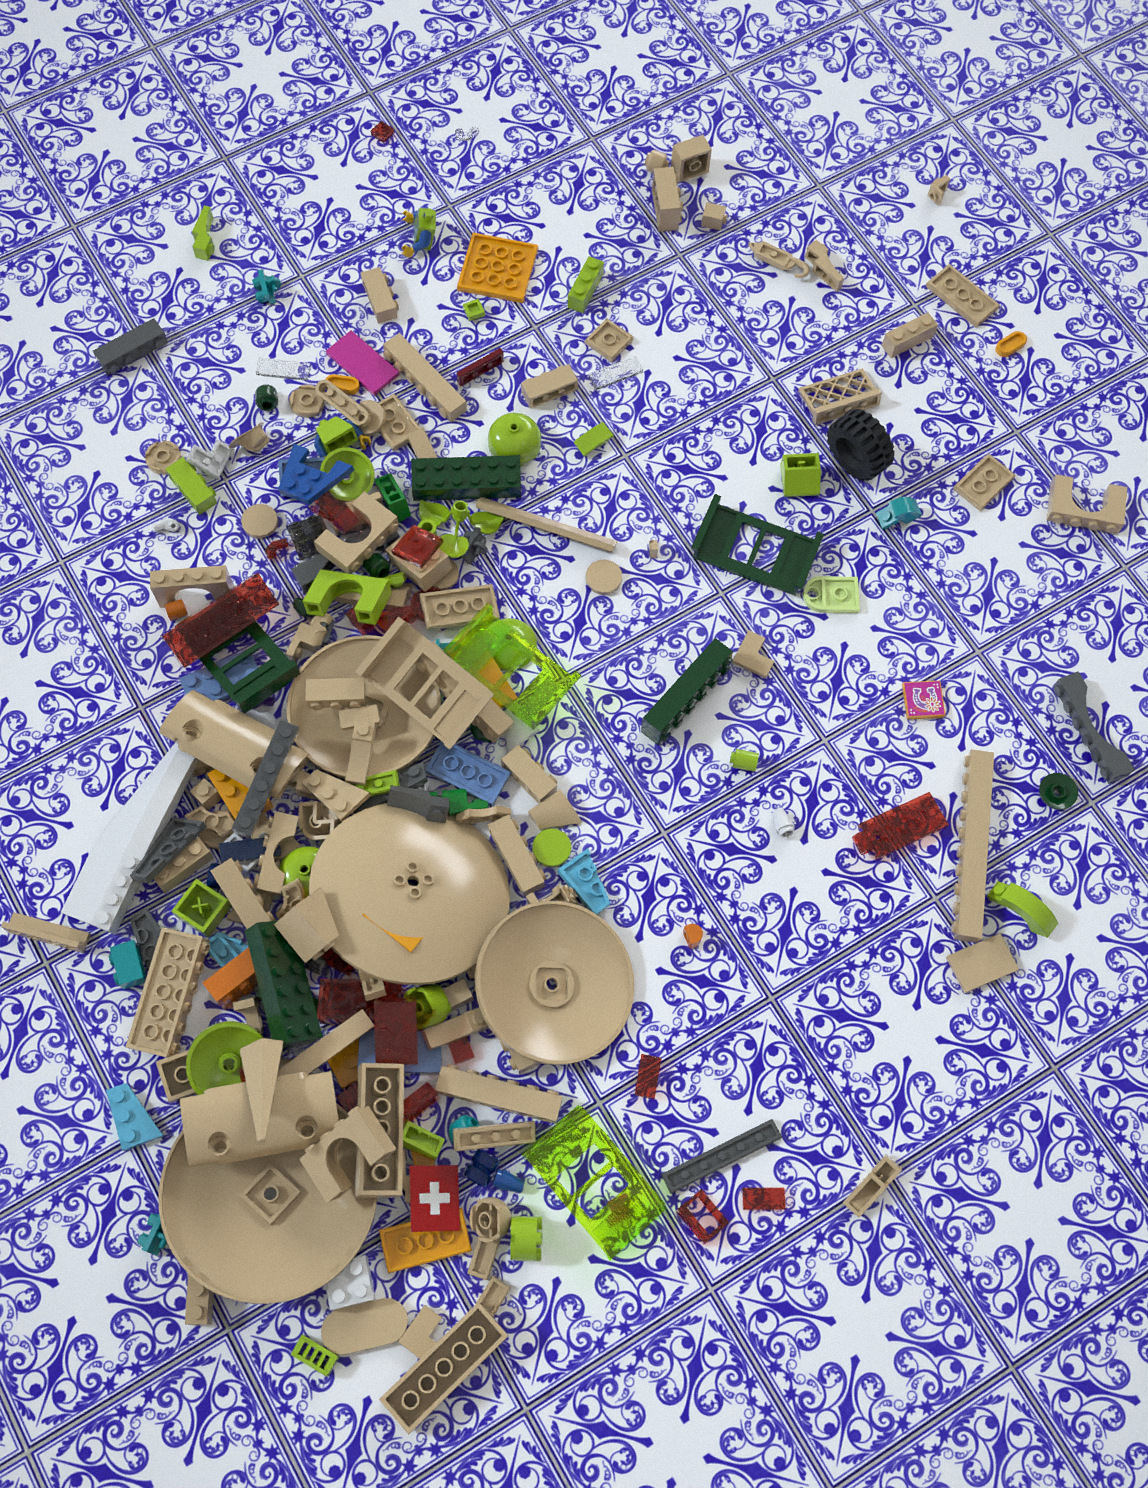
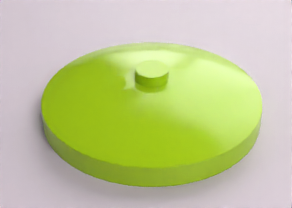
M237 1021L216 1023L203 1030L191 1044L186 1060L187 1077L196 1094H204L210 1088L246 1082L240 1050L264 1038L262 1034L250 1025Z

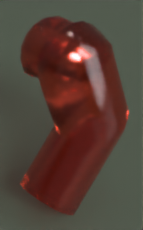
M283 538L272 541L265 549L267 558H276V550L289 547L287 539Z

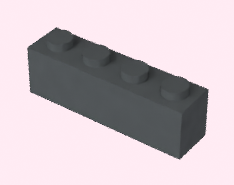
M155 318L98 347L93 350V354L105 374L109 375L148 355L157 348L163 347L168 341L165 332Z

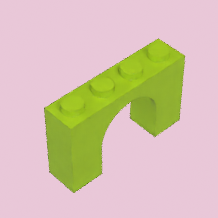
M320 569L303 599V604L307 614L324 617L335 598L345 593L361 594V597L354 608L358 622L376 625L392 591L388 579Z

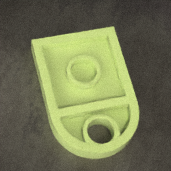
M814 577L804 587V603L808 608L819 613H859L858 577ZM814 591L817 597L811 598L807 593Z

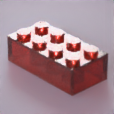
M320 978L317 1012L319 1023L341 1025L363 1009L374 1025L402 1026L404 984L383 981L386 995L366 1001L361 979Z

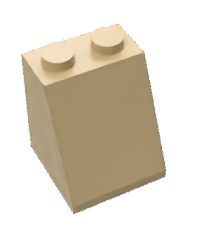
M318 888L295 905L274 924L305 963L311 958L314 961L324 954L322 949L325 952L335 945L333 940L339 936L321 888Z

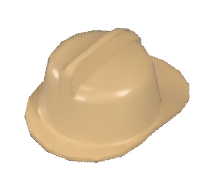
M261 422L253 429L238 436L229 444V448L232 449L241 445L248 451L261 450L270 441L262 428L264 423Z

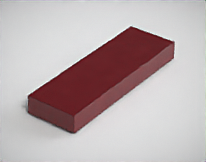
M498 348L456 372L457 383L460 387L504 362L503 350Z

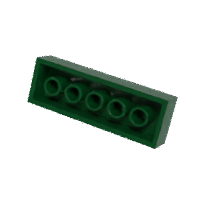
M520 455L411 459L413 501L480 499L481 497L487 499L521 498Z
M715 638L643 717L641 733L658 746L662 741L665 743L671 736L670 732L674 728L678 729L683 723L685 715L689 716L694 711V705L698 701L702 702L707 696L706 692L710 688L714 689L721 675L725 676L731 669L730 664L733 661V651Z
M278 920L257 922L245 930V935L272 1040L283 1041V1049L309 1045L322 1038L323 1035L303 960L275 927L274 924Z

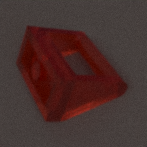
M428 1082L404 1100L403 1121L405 1123L407 1121H414L440 1100L439 1094Z
M702 1189L676 1210L703 1245L729 1224V1221ZM697 1198L700 1199L720 1224L710 1234L706 1232L687 1208Z

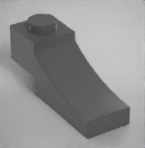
M390 785L387 806L414 812L425 817L426 821L446 823L449 811V798L430 796L427 790Z

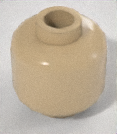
M652 150L651 153H647L644 166H646L647 171L653 173L654 168L668 167L670 161L667 160L665 153Z

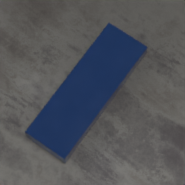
M265 837L219 843L221 864L230 858L234 862L236 860L240 862L259 859L261 854L265 855L266 847H263ZM280 845L276 848L273 857L281 856Z

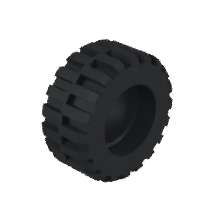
M852 409L829 426L827 443L830 445L829 449L833 453V457L839 462L841 468L846 470L845 472L851 474L855 479L869 481L892 464L895 455L894 445L890 440V435L885 431V427L879 423L880 421L877 418L872 417V414L866 413L864 410Z

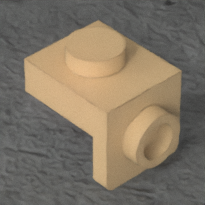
M947 175L935 179L930 185L928 196L937 205L941 204L944 191L948 188L950 178Z
M360 970L358 971L366 1001L386 995L383 980L367 975Z

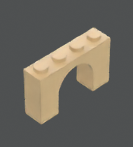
M1055 474L1050 483L1047 521L1057 524H1069L1074 527H1086L1091 530H1103L1108 533H1119L1125 521L1127 487L1109 484L1103 495L1102 510L1087 512L1080 509L1072 499L1073 477Z
M363 492L352 503L354 513L371 526V532L366 539L358 543H346L326 529L314 541L316 550L342 571L349 574L356 572L360 568L361 563L365 559H369L378 546H382L386 538L390 534L395 533L399 526L397 516L366 492Z
M226 565L150 571V589L160 608H165V604L179 600V591L183 589L197 588L206 590L213 595L216 603L234 592V584Z
M357 1106L348 1112L349 1116L346 1119L333 1125L335 1129L323 1134L319 1138L320 1142L309 1146L305 1150L306 1154L299 1159L326 1203L339 1199L353 1187L338 1161V1147L344 1138L356 1143L370 1166L382 1162L396 1150V1147L369 1106L362 1108Z

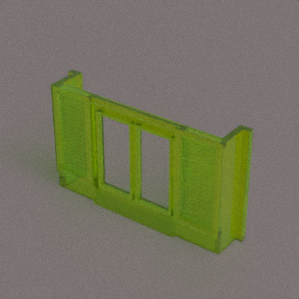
M488 603L443 649L451 659L494 693V699L533 730L582 676L577 671L571 675L493 615V607ZM508 643L522 655L493 685L481 676L479 672ZM526 659H529L542 671L514 701L499 690V688Z
M577 1105L539 1138L536 1143L521 1154L602 1249L609 1261L667 1209L664 1206L665 1202L582 1105ZM595 1144L609 1162L575 1193L570 1195L556 1177ZM614 1167L629 1185L590 1219L576 1200Z

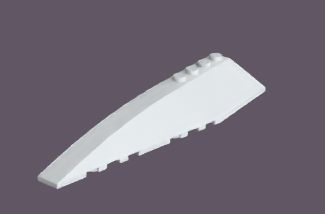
M175 742L96 839L61 913L111 934H116L140 882L133 881L130 874L169 824L199 759L181 751L178 748L177 742Z

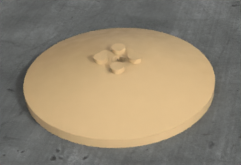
M353 636L326 645L299 669L301 674L293 679L289 690L286 707L288 723L299 727V733L295 739L297 747L310 754L306 758L316 767L340 778L346 779L354 729L341 730L338 711L351 708H322L321 710L308 708L305 701L306 679L363 678L355 671L382 638L380 636ZM414 664L395 690L410 702L429 678L419 671ZM364 678L366 683V706L377 704L380 724L376 725L373 754L367 777L392 770L399 772L423 754L435 735ZM432 684L415 706L430 719L441 706L439 688Z
M541 901L525 905L513 911L493 928L478 956L475 971V989L477 1001L486 1023L506 1047L516 1054L537 1063L567 1065L586 1060L598 1054L620 1034L630 1015L633 1004L634 973L623 942L612 927L601 917L573 903ZM548 979L555 982L556 987L554 990H550L547 987L546 982Z

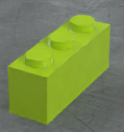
M588 256L568 293V308L584 313L604 275L603 261Z
M184 457L165 468L170 480L199 515L217 504L215 499L217 494L211 486L207 487L204 477L201 474L198 475L195 472V466L186 462Z

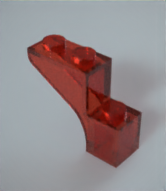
M329 491L308 506L313 513L330 521L342 535L360 521L346 504L341 506Z
M355 606L345 613L362 635L370 633L374 629L375 625L358 622L354 610ZM404 606L382 611L376 624L386 633L398 617L412 625L419 615L412 606Z

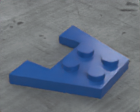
M293 444L278 488L280 494L311 505L355 471L352 465L339 460L329 473L304 465L302 463L310 454L309 449Z

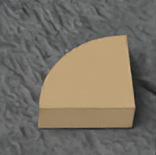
M650 540L649 557L657 558V540Z

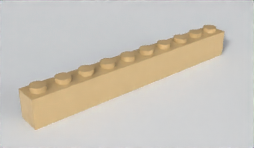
M971 749L968 755L964 756L963 760L966 772L962 776V784L965 786L964 791L961 793L963 809L960 810L959 814L962 827L958 831V839H961V842L957 848L959 864L956 865L955 869L958 883H955L954 895H957L952 910L953 914H955V921L951 925V933H954V940L978 943L982 939L994 752Z

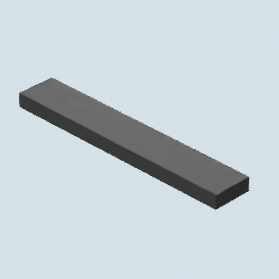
M770 1119L662 1173L661 1176L669 1193L672 1194L781 1139L782 1136L774 1120Z

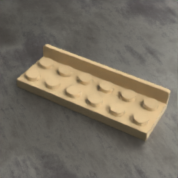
M162 927L125 1046L126 1048L166 1058L179 1053L180 1039L186 1030V1019L192 1010L191 1002L198 990L197 982L204 970L203 962L205 955L210 950L209 939Z

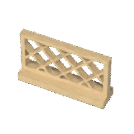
M863 368L800 387L798 391L813 416L812 421L815 425L840 418L852 409L865 410L880 405L882 394L879 388L875 389ZM861 375L863 380L861 382L853 378ZM840 381L847 382V385L845 387L837 383ZM850 384L859 386L858 390L849 388ZM824 386L831 387V390L829 392L826 390H822L821 388ZM863 387L869 389L870 391L861 392V389ZM834 389L843 391L842 395L833 393ZM812 391L815 392V395L813 397L807 395L805 392ZM847 392L854 394L855 396L845 397V394ZM818 394L827 396L826 400L817 398ZM831 397L838 399L839 401L829 402V399ZM815 402L823 406L814 408L813 404Z

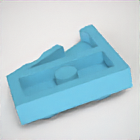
M221 932L216 933L209 939V953L221 967L248 948V944Z

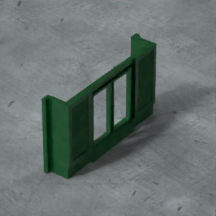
M714 494L691 547L694 550L693 558L750 581L796 596L798 590H802L824 534L817 531L815 539L720 505L721 496ZM742 523L761 530L747 564L728 557ZM766 532L784 538L771 573L752 566Z
M234 592L177 629L187 646L244 714L301 674L294 660L290 661L242 606ZM246 633H249L256 644L219 668L211 657ZM262 649L270 660L233 685L225 676V673Z

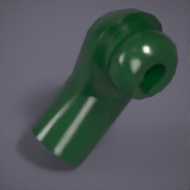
M296 598L293 601V608L300 616H315L307 614L302 598Z
M471 723L470 731L476 740L492 743L477 726Z

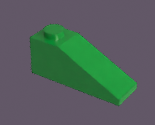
M389 473L374 479L386 508L397 516L398 521L411 517L407 500L392 474Z

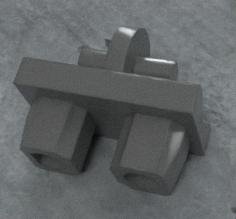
M475 527L473 531L466 530L464 537L468 540L469 547L461 558H464L465 562L472 565L476 556L478 557L480 553L486 554L488 548L485 546L486 538L478 527Z

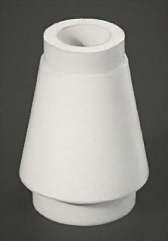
M775 809L773 816L776 833L781 838L793 835L795 826L784 809Z

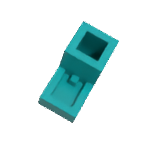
M900 497L888 502L889 506L876 512L880 525L884 530L900 521L908 524L922 516L916 500L911 497Z

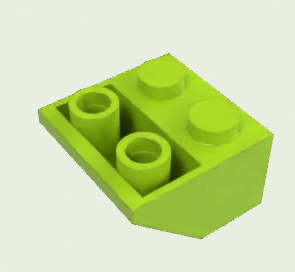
M819 453L784 454L780 464L784 497L820 495L821 467Z

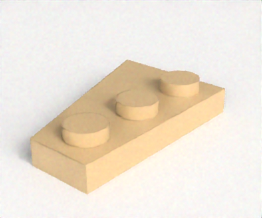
M317 769L302 782L303 786L341 822L371 796L369 792Z

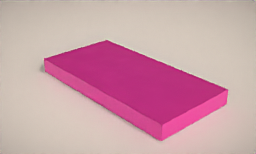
M351 330L326 350L327 356L350 376L357 378L359 383L373 396L399 376V371Z

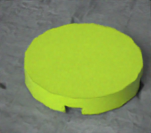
M550 828L543 830L533 841V854L539 864L545 867L561 866L571 855L570 839L564 832L558 829Z

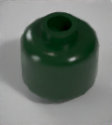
M264 384L255 390V403L260 410L271 411L277 407L278 392L275 387Z
M373 553L369 559L363 561V571L368 576L375 578L388 576L390 563L381 554Z

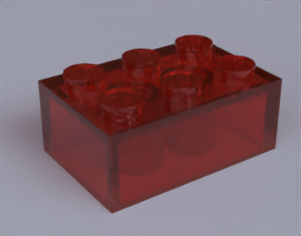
M417 997L375 999V1062L404 1065L418 1064Z

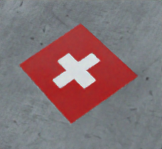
M458 1165L409 1166L411 1232L460 1231Z

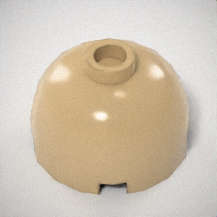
M496 1197L478 1199L476 1205L472 1206L469 1219L472 1231L476 1230V1233L479 1235L477 1238L485 1243L501 1239L508 1233L511 1227L512 1216L508 1205Z

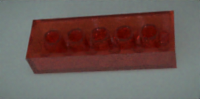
M254 573L160 635V637L181 667L186 668L280 604L259 573Z

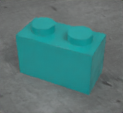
M134 940L110 947L111 954L108 956L111 965L115 967L116 973H113L116 985L125 990L145 983L147 977L139 945Z

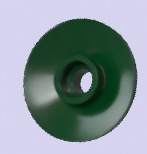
M1051 773L1041 781L1039 794L1043 802L1049 807L1064 810L1070 808L1076 802L1078 788L1069 776L1063 773ZM1054 791H1057L1059 796L1055 795Z

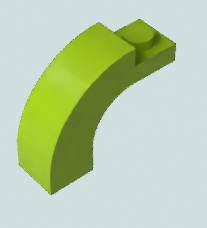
M997 881L987 895L990 901L1003 905L1020 915L1033 933L1048 938L1058 925V921L1052 911L1039 898L1017 884L1011 882L1010 885Z

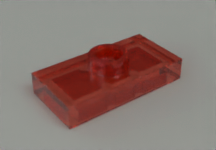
M641 1054L634 1096L655 1099L661 1057Z
M785 1187L742 1188V1210L786 1209Z

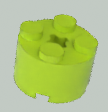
M438 984L411 988L403 996V1000H405L404 1006H402L403 1017L410 1026H415L417 1029L440 1024L451 1012L448 998Z
M542 1216L512 1217L511 1260L541 1262L542 1248H538V1246H542L543 1232H538V1230H542Z

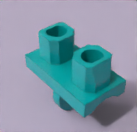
M263 269L258 270L259 276L252 279V283L257 290L261 288L262 290L256 292L255 297L260 304L268 301L272 305L276 303L274 292H277L278 288L281 287V280L274 275L266 276Z
M152 1213L147 1220V1224L152 1226L149 1235L142 1233L137 1243L143 1247V1251L158 1256L161 1248H165L167 1241L161 1226L160 1214Z

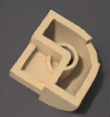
M318 801L299 803V829L311 840H325L334 828L342 823L328 808Z

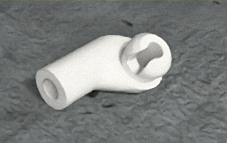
M168 517L152 524L155 532L162 529L176 532L180 526L176 520Z

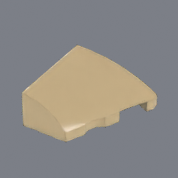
M558 790L528 811L529 817L540 831L551 827L561 828L564 825H579L582 823L580 817L561 790Z

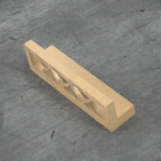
M13 912L9 923L3 921L1 928L10 934L83 954L91 936L90 933L15 912Z

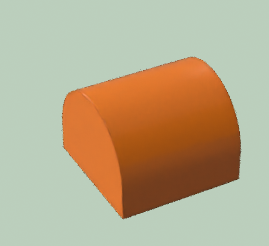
M182 599L164 605L170 621L188 615L186 605Z
M688 924L683 929V935L690 949L697 947L703 937V931L697 924Z

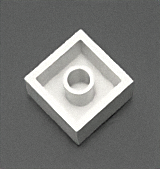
M366 1255L353 1258L345 1269L326 1284L331 1311L376 1300L369 1261Z

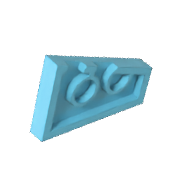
M587 848L560 867L557 873L569 887L574 889L577 897L585 907L598 915L609 907L610 901L603 883L597 874V868L591 859L589 848Z
M127 1083L106 1090L123 1151L164 1137Z

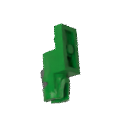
M454 785L429 791L430 796L449 798L450 816L457 815L467 809L488 808L487 800L477 799L473 800L472 803H468L466 789H456Z

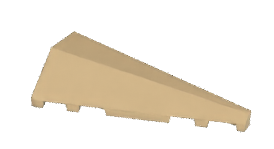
M403 583L402 586L392 588L391 585L392 594L384 609L404 613L414 584ZM345 593L333 601L356 606L361 594Z
M261 1038L240 1050L257 1144L265 1145L282 1056L283 1041Z

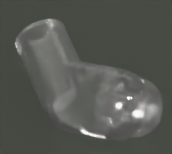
M475 125L467 132H463L462 128L455 130L456 139L459 141H469L479 133V129Z

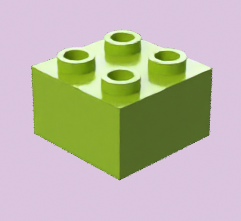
M195 879L171 912L176 918L209 938L232 905L227 898L198 879Z

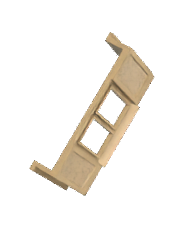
M400 617L395 620L355 671L440 739L449 750H451L494 696L491 690ZM422 654H425L438 665V668L409 702L395 688ZM445 671L458 681L459 684L430 719L415 706L440 674Z

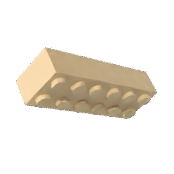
M361 1063L358 1067L357 1106L359 1108L370 1107L396 1147V1150L382 1162L370 1166L356 1145L355 1198H398L402 1195L404 1064Z
M478 1302L379 1400L409 1435L509 1335L484 1306Z

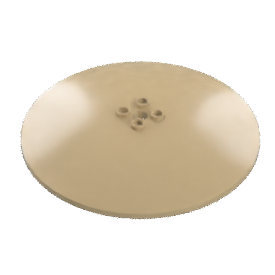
M387 803L357 812L340 823L326 837L315 856L309 880V895L318 888L323 890L339 936L333 940L335 945L331 948L343 960L361 972L374 978L397 984H433L446 981L468 971L477 964L480 950L490 932L509 912V884L498 853L479 830L471 824L457 822L456 815L450 816L449 811L446 823L426 821V818L419 814L387 806ZM414 879L418 882V885L410 886L407 881ZM363 913H365L366 916H367L370 920H368L366 917H364V916H363ZM382 929L400 936L423 937V939L410 953Z
M336 1103L339 1121L346 1119L349 1116L348 1113ZM182 1130L166 1158L160 1179L158 1196L161 1226L172 1253L186 1272L202 1286L213 1293L238 1302L251 1304L281 1303L300 1298L321 1288L345 1269L356 1256L368 1235L376 1211L377 1198H355L356 1143L344 1138L339 1144L337 1154L339 1164L353 1187L339 1199L326 1203L299 1160L306 1154L305 1150L307 1148L225 1164L209 1162L189 1167L184 1132ZM307 1132L303 1134V1136L309 1137L313 1133ZM221 1148L216 1153H222L226 1149ZM272 1188L276 1190L277 1194L274 1199L267 1200L264 1197L267 1189Z

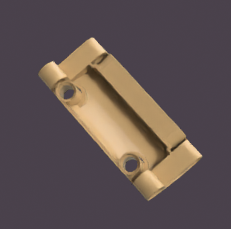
M191 690L176 704L159 729V734L177 742L178 748L181 751L233 778L247 788H250L275 730L221 700L213 701L195 690ZM294 745L292 746L274 783L270 796L276 799L281 798L289 780L305 767L308 762L306 757L310 754Z
M331 1071L312 1075L298 1072L277 1076L265 1145L257 1144L246 1082L210 1088L204 1094L180 1098L189 1167L209 1162L225 1164L308 1148L320 1141L319 1138L323 1134L334 1130L333 1125L339 1121ZM307 1132L313 1133L309 1137L303 1136V1134ZM221 1148L226 1149L222 1153H216Z

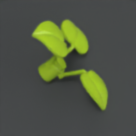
M420 500L419 503L421 520L431 519L436 523V527L440 526L442 522L446 523L451 515L456 521L455 534L442 535L438 539L437 544L438 548L450 558H459L468 550L469 543L467 538L458 536L459 524L467 517L471 525L480 528L481 533L486 535L495 533L504 520L503 516L486 511H479L470 515L468 504L461 500L454 502L450 512L446 506L439 503Z

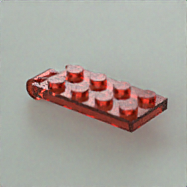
M928 792L860 823L858 828L863 831L852 836V840L861 855L874 850L876 853L875 859L878 860L947 828L949 824L933 796Z

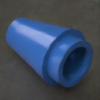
M497 1169L492 1186H495L498 1190L521 1193L525 1181L505 1169Z

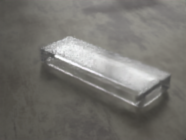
M634 356L589 373L588 377L594 389L599 390L643 373V368L637 357Z
M259 357L256 376L308 381L311 363Z

